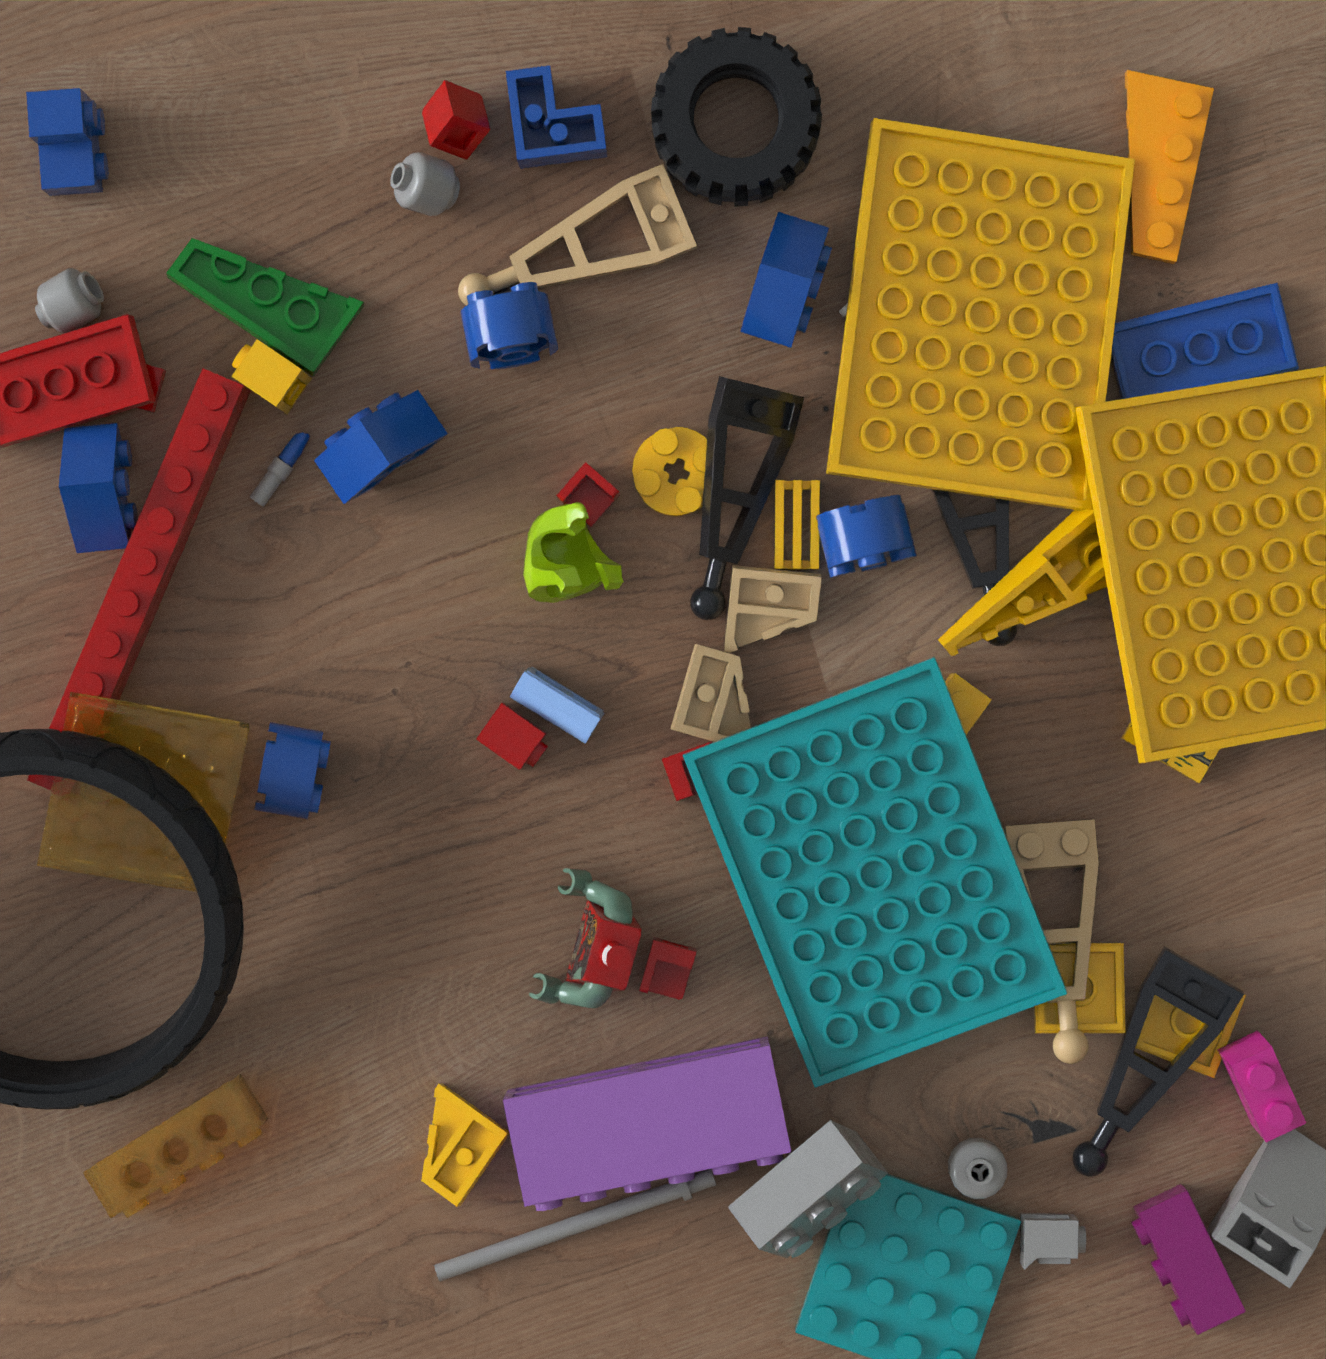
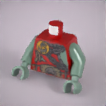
M565 868L563 872L570 874L572 883L571 886L558 885L559 892L564 895L586 896L587 899L565 982L562 983L560 979L542 973L534 974L533 978L543 981V988L539 994L529 993V996L549 1004H555L560 1000L561 1003L598 1008L609 999L612 992L625 991L642 928L633 916L632 902L625 893L600 881L595 880L592 882V876L586 870Z

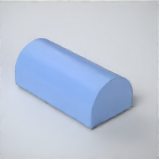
M529 667L524 671L510 695V698L584 744L587 743L605 714L601 708L534 667Z

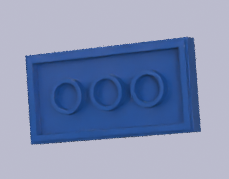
M1278 283L1115 323L1111 361L1121 399L1286 373L1299 369Z

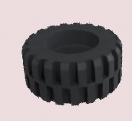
M738 27V32L726 33L725 28L712 30L710 37L702 40L700 36H697L688 42V48L682 53L677 51L668 61L666 71L664 73L661 72L657 80L656 92L652 98L651 117L652 133L660 160L663 159L667 166V172L675 181H681L685 185L686 191L696 197L698 194L708 197L710 203L722 205V201L734 202V207L748 206L749 201L759 199L760 203L772 199L774 193L781 189L785 191L794 184L795 178L805 171L811 161L814 150H816L822 122L819 87L814 85L813 73L808 64H802L797 58L798 52L789 44L785 47L776 42L777 37L764 31L763 36L751 34V28ZM743 78L754 81L769 91L778 109V127L773 139L763 150L748 157L730 158L711 151L701 141L695 128L694 111L700 96L710 85L724 79Z

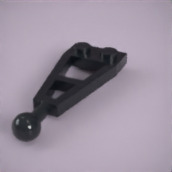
M719 376L708 419L699 555L710 559L703 586L697 588L690 599L691 609L700 619L713 620L724 611L725 597L720 588L727 562L738 564L793 443L804 401L802 396ZM728 425L774 436L749 493L723 487ZM722 502L743 506L725 547L719 546Z
M931 489L972 589L982 587L983 594L985 595L1009 572V500L995 498L994 512L958 518L948 491ZM995 526V570L981 573L965 532ZM1017 625L998 632L999 637L987 642L994 646H1005L1011 643L1017 634Z
M1164 946L1140 987L1126 1027V1033L1123 1035L1097 1108L1098 1115L1104 1119L1091 1141L1082 1142L1073 1152V1165L1080 1174L1093 1177L1105 1170L1108 1164L1106 1149L1118 1129L1122 1128L1130 1132L1221 1033L1243 997L1244 993L1242 990ZM1154 995L1205 1023L1202 1029L1166 1068L1134 1051ZM1129 1066L1154 1082L1125 1112L1115 1106V1102Z

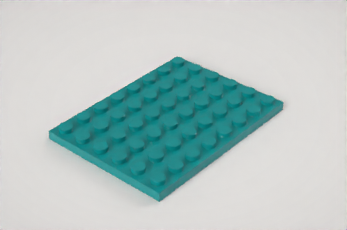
M935 656L683 754L696 791L815 1088L1067 994L1064 981Z

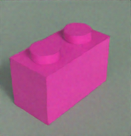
M1258 1030L1217 1049L1252 1126L1266 1143L1306 1124L1272 1046Z

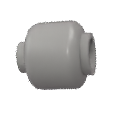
M419 152L410 154L402 163H398L394 167L390 179L397 203L405 209L427 216H437L446 209L451 208L456 202L460 190L459 178L456 176L454 167L448 161Z
M68 268L38 287L36 295L38 304L35 306V311L45 327H53L63 334L80 329L100 316L101 303L104 301L103 291L97 280L89 272H80L79 270Z
M969 1138L960 1142L952 1150L948 1159V1173L953 1185L963 1195L972 1199H985L995 1195L1003 1187L1007 1178V1162L1001 1150L993 1142L984 1138ZM971 1171L976 1172L978 1177H973Z

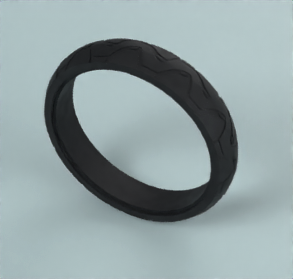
M21 729L1 732L0 777L14 775L63 777L103 789L124 800L152 821L173 844L194 881L200 899L204 919L205 941L199 979L181 1007L150 1035L116 1052L75 1061L29 1059L0 1051V1103L51 1110L79 1108L80 1105L84 1107L94 1106L116 1100L144 1088L165 1075L169 1068H174L206 1036L226 1005L227 997L231 993L237 978L243 946V907L238 877L230 853L217 827L204 808L184 786L149 759L103 738L64 730L60 732L56 729Z

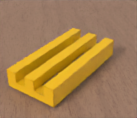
M775 480L774 569L819 570V531L816 516L820 514V480ZM784 490H793L792 560H784ZM802 490H810V561L801 560Z

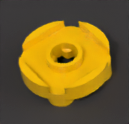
M683 427L665 428L658 430L641 444L633 461L632 472L636 490L645 504L651 509L663 515L678 517L694 513L703 507L707 439L703 435ZM677 459L684 461V469L690 473L688 479H679L676 484H671L668 482L669 473L664 471L666 464L674 465Z

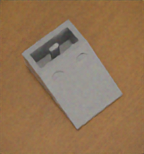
M1295 1129L1267 1143L1264 1141L1210 1223L1207 1232L1213 1239L1288 1288H1291L1314 1253L1326 1228V1149Z

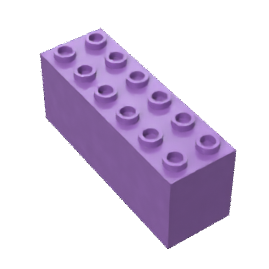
M768 1036L507 1090L503 1098L524 1207L535 1205L536 1211L561 1207L563 1199L575 1196L580 1197V1202L599 1200L607 1197V1190L624 1187L625 1193L643 1191L651 1188V1181L668 1178L669 1184L683 1183L695 1179V1172L712 1169L713 1175L727 1174L738 1171L740 1169L739 1163L752 1160L757 1161V1166L776 1164L784 1160L783 1154L791 1153Z

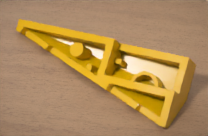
M1074 510L938 639L951 656L959 654L958 649L982 639L990 641L999 637L998 632L1020 623L1028 625L1087 600L1086 595L1107 587L1094 510Z

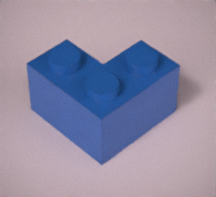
M550 65L506 71L516 155L520 169L608 157L601 104L557 110Z
M81 88L26 92L29 137L38 144L41 189L49 196L103 192L102 180L108 179L109 169L106 153H100L99 136L105 135V118L102 108L97 109L95 101Z
M778 212L759 266L740 332L790 348L792 347L796 331L806 332L813 307L806 306L805 303L807 297L816 299L832 247L824 245L829 230L828 227Z
M419 390L403 398L398 392L394 393L376 406L377 411L372 412L369 407L361 410L347 421V424L350 426L348 430L343 428L324 441L327 449L314 461L343 504L372 490L395 469L425 454L448 434Z
M118 423L64 428L59 490L77 553L125 549L131 537V530L134 529L138 520L136 504L128 503L126 497L130 494V484L125 467L132 466L131 447L129 440L121 439Z

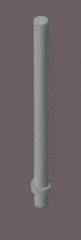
M711 1169L696 1173L695 1179L677 1184L667 1183L435 1264L437 1277L441 1282L682 1197L684 1201L693 1198V1193L716 1186L713 1172Z

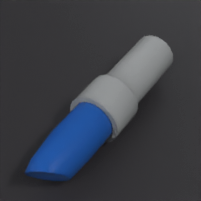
M295 434L278 457L275 456L267 468V473L250 495L252 500L262 507L266 505L281 482L285 481L292 472L293 465L302 454L310 438L309 434Z

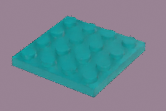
M887 1174L880 1180L881 1187L872 1196L862 1201L857 1199L845 1209L847 1212L846 1217L828 1230L795 1327V1333L871 1359H975L1021 1220L1017 1217Z

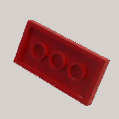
M129 314L0 353V448L156 402L135 318Z

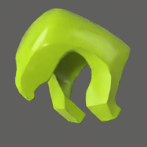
M575 502L551 508L539 515L531 525L527 538L523 576L529 597L538 602L555 603L572 599L598 588L601 584L604 585L605 590L619 589L624 582L621 565L609 559L593 540L586 526V519H589V516L582 503Z

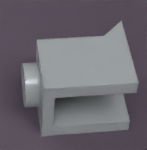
M1020 1213V1264L1024 1270L1035 1260L1039 1264H1071V1259H1078V1253L1086 1252L1085 1226H1079V1220L1074 1214Z

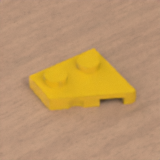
M439 1083L434 1091L436 1101L433 1121L429 1125L427 1138L429 1148L428 1155L424 1159L421 1181L458 1207L462 1205L510 1133L446 1085Z

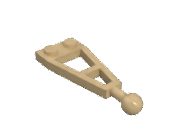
M661 164L622 180L510 255L513 266L487 277L480 273L468 274L459 284L458 295L462 303L467 306V296L474 292L490 290L495 293L519 282H535L538 288L654 266L697 248V245L665 166ZM629 196L651 251L589 263L576 230ZM564 238L575 266L531 275L527 262Z
M1095 820L1005 826L1006 837L1030 898L1031 894L1024 871L1084 867L1078 927L1043 930L1049 945L1076 943L1073 985L1066 987V995L1047 1001V1003L1058 1004L1060 1032L1056 1034L1053 1040L1054 1054L1064 1063L1075 1064L1085 1058L1089 1049L1087 1037L1078 1030L1075 1001H1083L1086 995L1099 867Z

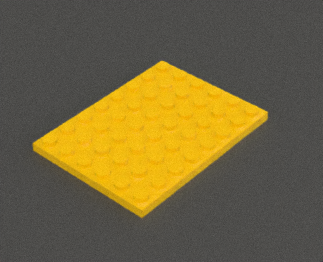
M873 118L870 124L826 474L1078 511L1093 509L1075 408L1106 402L1135 159Z
M1326 366L1083 405L1075 408L1139 763L1153 762L1326 729Z

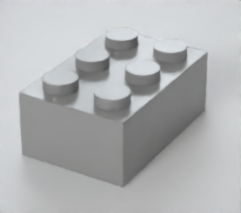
M830 1120L730 1204L728 1208L759 1250L784 1258L789 1256L794 1258L810 1248L813 1244L811 1238L824 1227L825 1229H830L840 1223L847 1215L845 1209L857 1199L862 1201L872 1196L881 1187L880 1180L888 1172L856 1131Z

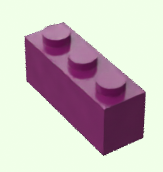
M1179 1184L1133 1206L1138 1219L1131 1222L1141 1244L1145 1246L1150 1243L1158 1258L1152 1261L1151 1265L1161 1285H1171L1177 1299L1170 1302L1182 1327L1190 1324L1194 1332L1199 1335L1246 1312L1187 1189Z

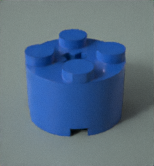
M520 283L511 287V292L494 295L493 291L483 290L467 296L468 305L461 310V318L472 367L480 369L479 361H489L491 369L518 367L539 361V351L549 348L550 355L558 350L549 298L546 293L538 290L537 283Z
M901 495L875 498L864 501V504L852 507L847 505L816 516L830 578L856 572L854 565L857 564L861 571L865 572L887 566L886 557L889 556L891 562H898L917 556Z
M270 722L268 732L277 733L276 741L267 740L257 790V793L266 794L265 801L256 800L254 810L308 819L309 812L318 813L323 785L314 783L317 767L326 769L331 741L322 740L323 731Z

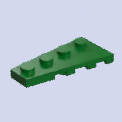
M191 238L166 272L168 279L313 377L364 307V302L350 296L346 298L328 291L326 287L312 282L310 284L287 276L283 271L272 267L260 266L247 261L245 257Z

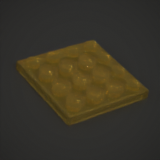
M70 692L63 731H74L103 738L109 742L124 746L152 761L156 766L168 772L190 792L192 797L198 801L217 827L223 842L226 843L250 729L249 723ZM53 777L37 866L197 892L194 881L173 844L139 810L103 789L68 778Z

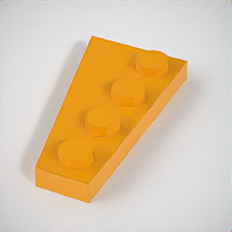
M1127 70L1125 72V89H1127L1128 158L1135 159L1129 205L1131 255L1175 264L1182 240L1214 88Z

